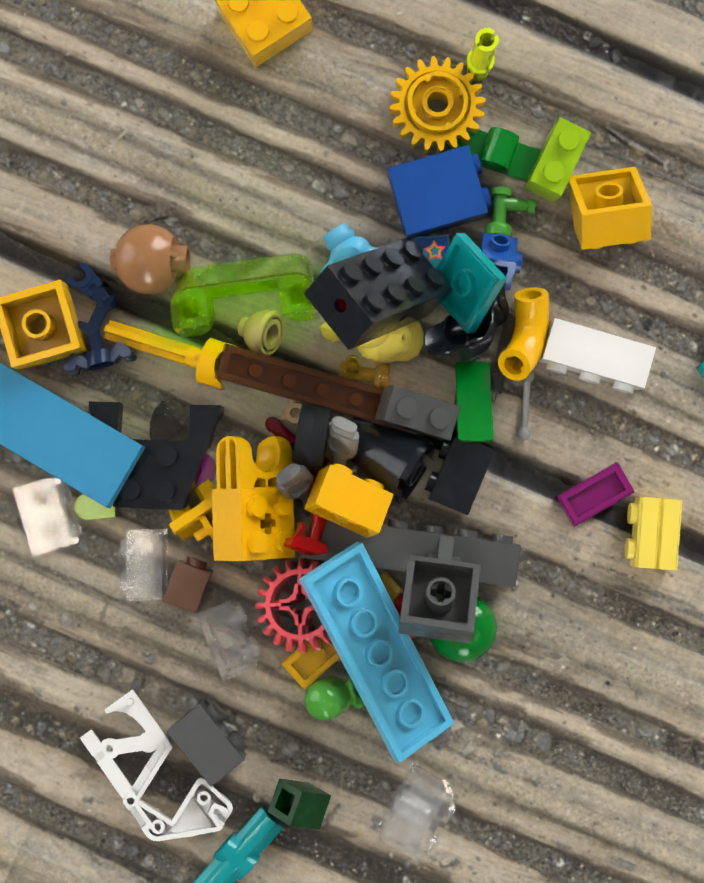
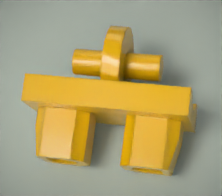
M210 480L205 481L195 490L201 500L200 504L192 509L188 505L186 511L168 510L173 521L169 526L173 533L178 534L183 541H186L193 535L198 542L208 535L213 540L212 489H217V487Z

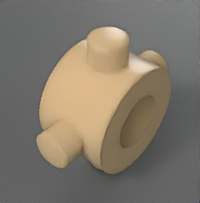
M288 400L289 405L285 410V414H281L282 421L288 420L290 423L296 424L297 427L302 405L294 400Z

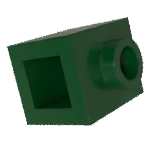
M279 778L268 813L289 826L320 829L331 795L308 782Z

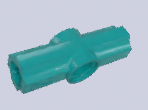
M261 805L237 833L233 832L214 854V859L194 879L193 883H235L237 879H243L260 859V853L274 840L284 825L278 818L268 813V809Z

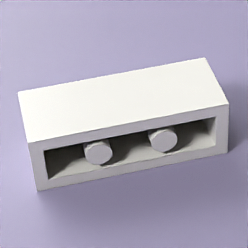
M554 318L550 321L547 341L539 362L547 364L546 370L564 375L567 370L580 373V380L593 384H599L600 380L614 383L612 388L614 390L633 394L634 389L641 390L645 388L656 347Z

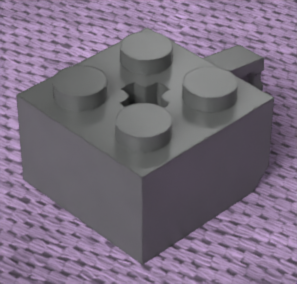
M440 535L437 554L429 553L428 557L408 556L399 634L470 644L474 632L481 564L460 562L461 557L452 556L455 537ZM436 594H442L444 601H436Z

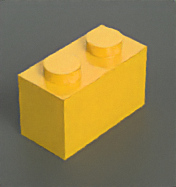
M330 464L319 470L304 510L365 538L379 534L394 494L384 490V485L372 479L362 480L352 475L353 471L344 465Z

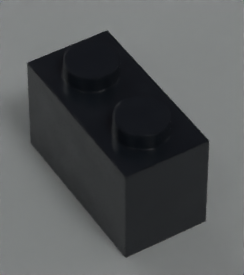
M454 434L450 441L444 440L438 454V458L443 459V462L438 472L432 470L424 490L430 492L427 499L468 515L495 450L477 442H461L458 439V434Z

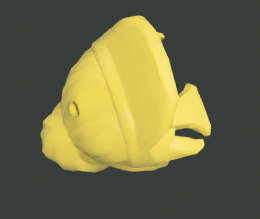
M326 321L319 327L322 336L326 340L331 341V343L340 340ZM416 321L358 346L357 349L362 357L374 363L407 362L419 355L424 344V333L420 322Z

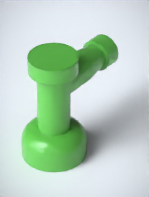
M507 187L491 188L490 196L494 198L492 222L485 226L484 233H501L512 237V227L506 223L507 211H526V213L534 214L536 201L511 197L512 190Z

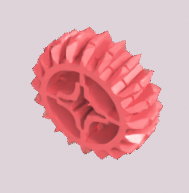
M300 557L297 569L291 560H286L285 568L287 572L284 573L281 568L275 566L273 573L277 578L273 580L265 576L263 579L270 586L268 591L258 589L257 591L258 595L266 597L265 603L258 602L255 604L256 609L266 610V614L259 616L257 621L261 624L270 622V625L265 628L263 633L266 636H270L277 632L273 640L275 645L280 646L287 639L286 651L292 652L297 642L300 653H307L309 642L314 651H320V638L325 643L332 644L323 625L309 633L312 618L316 614L313 606L304 608L302 616L300 615L301 610L288 606L302 602L304 595H306L304 600L310 602L299 579L320 566L319 560L313 559L308 568L307 560L304 557ZM297 579V583L294 584L293 594L289 598L278 600L282 589L289 582ZM277 611L292 613L295 625L298 626V635L290 632L283 626Z

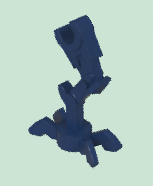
M80 263L78 266L86 273L85 279L77 282L68 276L67 281L75 290L95 301L96 307L88 323L78 321L79 328L88 334L92 351L86 353L85 357L72 353L67 358L63 369L69 372L71 376L79 375L81 369L85 371L98 370L118 364L123 358L127 362L137 359L132 350L120 342H117L112 349L104 348L100 327L107 312L114 309L117 296L115 294L110 296L104 288L106 285L87 264Z

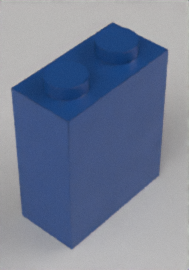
M469 145L388 168V179L405 238L409 237L412 240L414 237L426 236L487 217V208L492 207L491 198L487 187L481 188L478 175L482 174L481 163L477 153L471 154Z

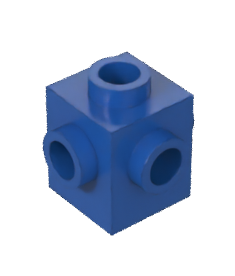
M483 233L481 244L478 247L507 277L504 283L505 290L510 291L514 273H520L523 253L517 252L518 238L509 237L501 233Z

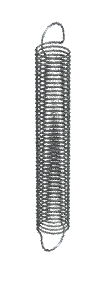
M515 312L509 313L507 320L502 324L504 328H502L501 332L503 333L500 336L502 340H499L500 343H498L500 344L497 348L499 349L497 351L500 352L496 353L498 357L500 356L499 353H502V350L505 349L504 347L508 346L507 344L509 343L506 342H509L510 340L508 339H511L508 337L512 336L510 334H513V330H511L513 328L511 327H514L512 322L515 321L512 320L515 319V316H513ZM498 357L495 360L497 364H494L495 367H493L496 369H493L494 372H492L494 373L492 375L495 376L491 377L493 378L491 380H494L491 381V387H493L491 389H494L491 390L493 394L494 391L500 392L497 394H502L501 390H503L505 376H501L503 374H500L502 372H499L500 370L497 368L499 366H496L498 365Z

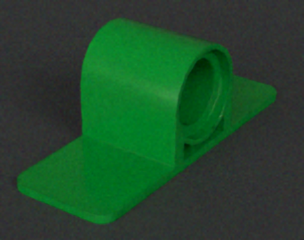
M491 127L488 132L479 130L477 134L467 131L470 137L468 144L457 139V148L469 145L471 154H478L481 167L527 181L541 152L540 149L519 143V136L517 134L497 127Z
M457 362L455 365L456 393L454 405L460 406L455 423L458 439L461 442H491L494 438L490 364L487 362Z

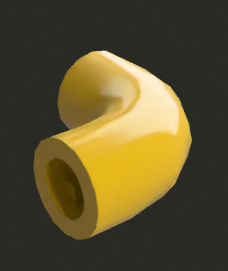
M524 288L514 294L515 322L510 343L498 357L499 369L508 379L520 381L527 378L543 354L550 324L549 293L543 288Z

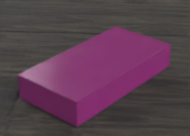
M615 462L560 493L556 498L572 526L575 527L635 493L619 463Z

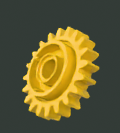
M432 56L430 67H426L420 59L417 63V72L406 67L405 76L407 80L402 78L396 79V86L401 91H391L390 99L398 102L389 106L390 114L399 115L392 121L393 127L404 126L400 133L401 140L412 136L411 148L414 149L422 142L424 143L425 154L429 153L432 145L437 147L438 153L444 151L445 144H448L451 150L456 149L458 146L457 139L468 144L470 137L467 131L477 134L479 125L475 121H481L484 118L485 113L476 109L483 107L486 102V98L476 97L482 91V84L471 85L475 76L472 72L462 75L464 63H459L455 69L450 68V57L445 59L443 66H439L436 57ZM438 99L443 101L447 108L442 112H434L428 107V103Z

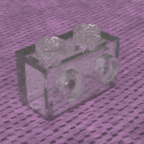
M53 476L12 488L32 556L79 543L77 536L81 535V527L77 516H71L68 502L72 501L68 484L61 482V480Z
M167 528L127 529L126 536L121 537L120 543L121 557H126V571H122L120 577L121 592L126 593V601H162L167 591Z
M233 598L196 614L223 681L257 667L259 663L257 657L262 656L256 638L254 636L249 638L244 624L249 622L241 603L235 605Z

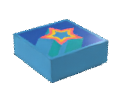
M449 234L414 237V242L420 246L423 255L437 269L450 246Z

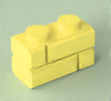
M635 496L634 503H629L627 522L628 524H633L632 538H627L625 542V559H630V566L677 571L682 500Z

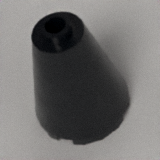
M355 417L351 418L350 421L357 425L359 444L357 454L349 460L369 479L380 482L384 485V490L394 494L392 501L399 505L402 504V497L407 499L423 477L427 469L424 466L423 460L425 456L432 458L435 444L427 439Z

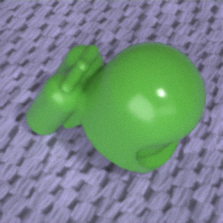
M334 676L325 677L313 683L305 694L306 709L311 716L318 720H331L344 713L350 705L357 709L365 706L350 677L346 682Z

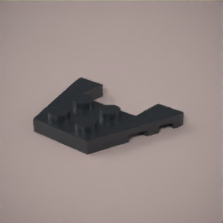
M89 401V410L92 416L119 432L122 431V403ZM190 404L188 441L133 439L146 448L114 501L113 507L186 511L202 470L200 467L207 450L210 449L214 440L213 434L217 424L223 417L224 407L221 405Z

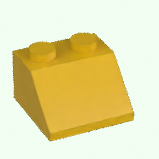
M636 167L572 175L570 177L568 190L573 224L582 250L599 249L619 244H634L640 241L651 240L652 203Z

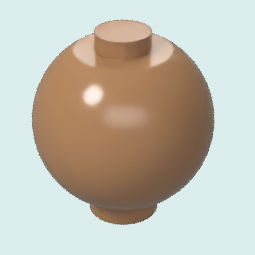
M153 224L138 225L126 231L118 240L116 249H111L110 266L112 270H116L119 279L129 289L141 294H157L169 289L177 281L179 274H189L191 268L189 245H179L176 237L161 226Z

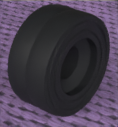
M310 404L302 405L295 438L293 463L303 465L312 470L322 469L327 448L328 427L331 421V408Z

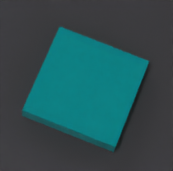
M456 233L437 267V270L443 274L446 283L452 289L440 304L466 333H474L503 287L507 277L466 233Z

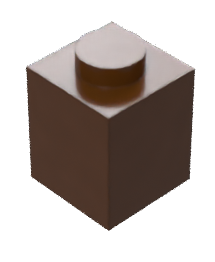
M187 556L186 561H177L163 602L194 613L200 611L213 573L212 570L206 569L207 562Z

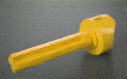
M110 320L108 325L106 324L104 328L105 340L114 343L120 342L127 347L190 367H196L197 383L225 390L223 380L216 379L215 376L224 344L230 343L209 338L201 349Z

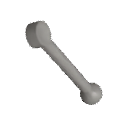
M532 370L527 378L523 379L521 426L517 430V437L522 441L530 437L527 425L530 385L534 379V370Z

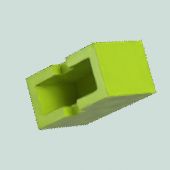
M560 117L552 126L523 188L553 203L562 196L592 132Z

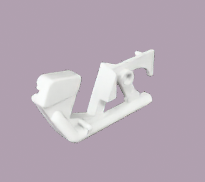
M133 689L104 711L106 714L118 711L130 715L143 727L145 732L140 736L121 739L107 738L101 742L91 729L80 737L122 797L123 804L128 811H131L140 824L142 831L150 840L164 841L220 831L232 812V802L214 786L210 787L203 777H199L195 781L172 819L160 812L158 808L152 807L141 799L173 745ZM138 751L151 753L155 751L133 786L113 760L118 754Z

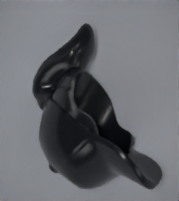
M505 284L476 332L466 333L455 319L448 315L444 321L430 327L424 336L426 351L432 355L449 354L451 358L459 362H469L485 353L495 337L496 328L508 318L509 307L505 297Z

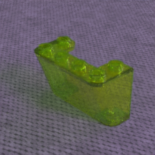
M292 253L191 267L188 273L179 274L175 283L170 303L173 330L182 338L207 334L215 323L213 299L279 290L282 315L287 314L295 321L320 319V314L304 295V292L315 281L312 263L306 256Z

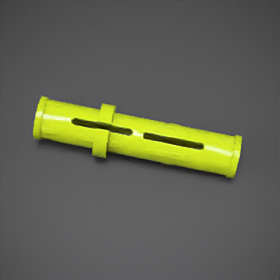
M483 28L477 32L473 49L469 51L467 56V73L472 72L475 74L474 81L484 80L495 63L494 53L499 43L498 35L494 37L495 31L491 28Z

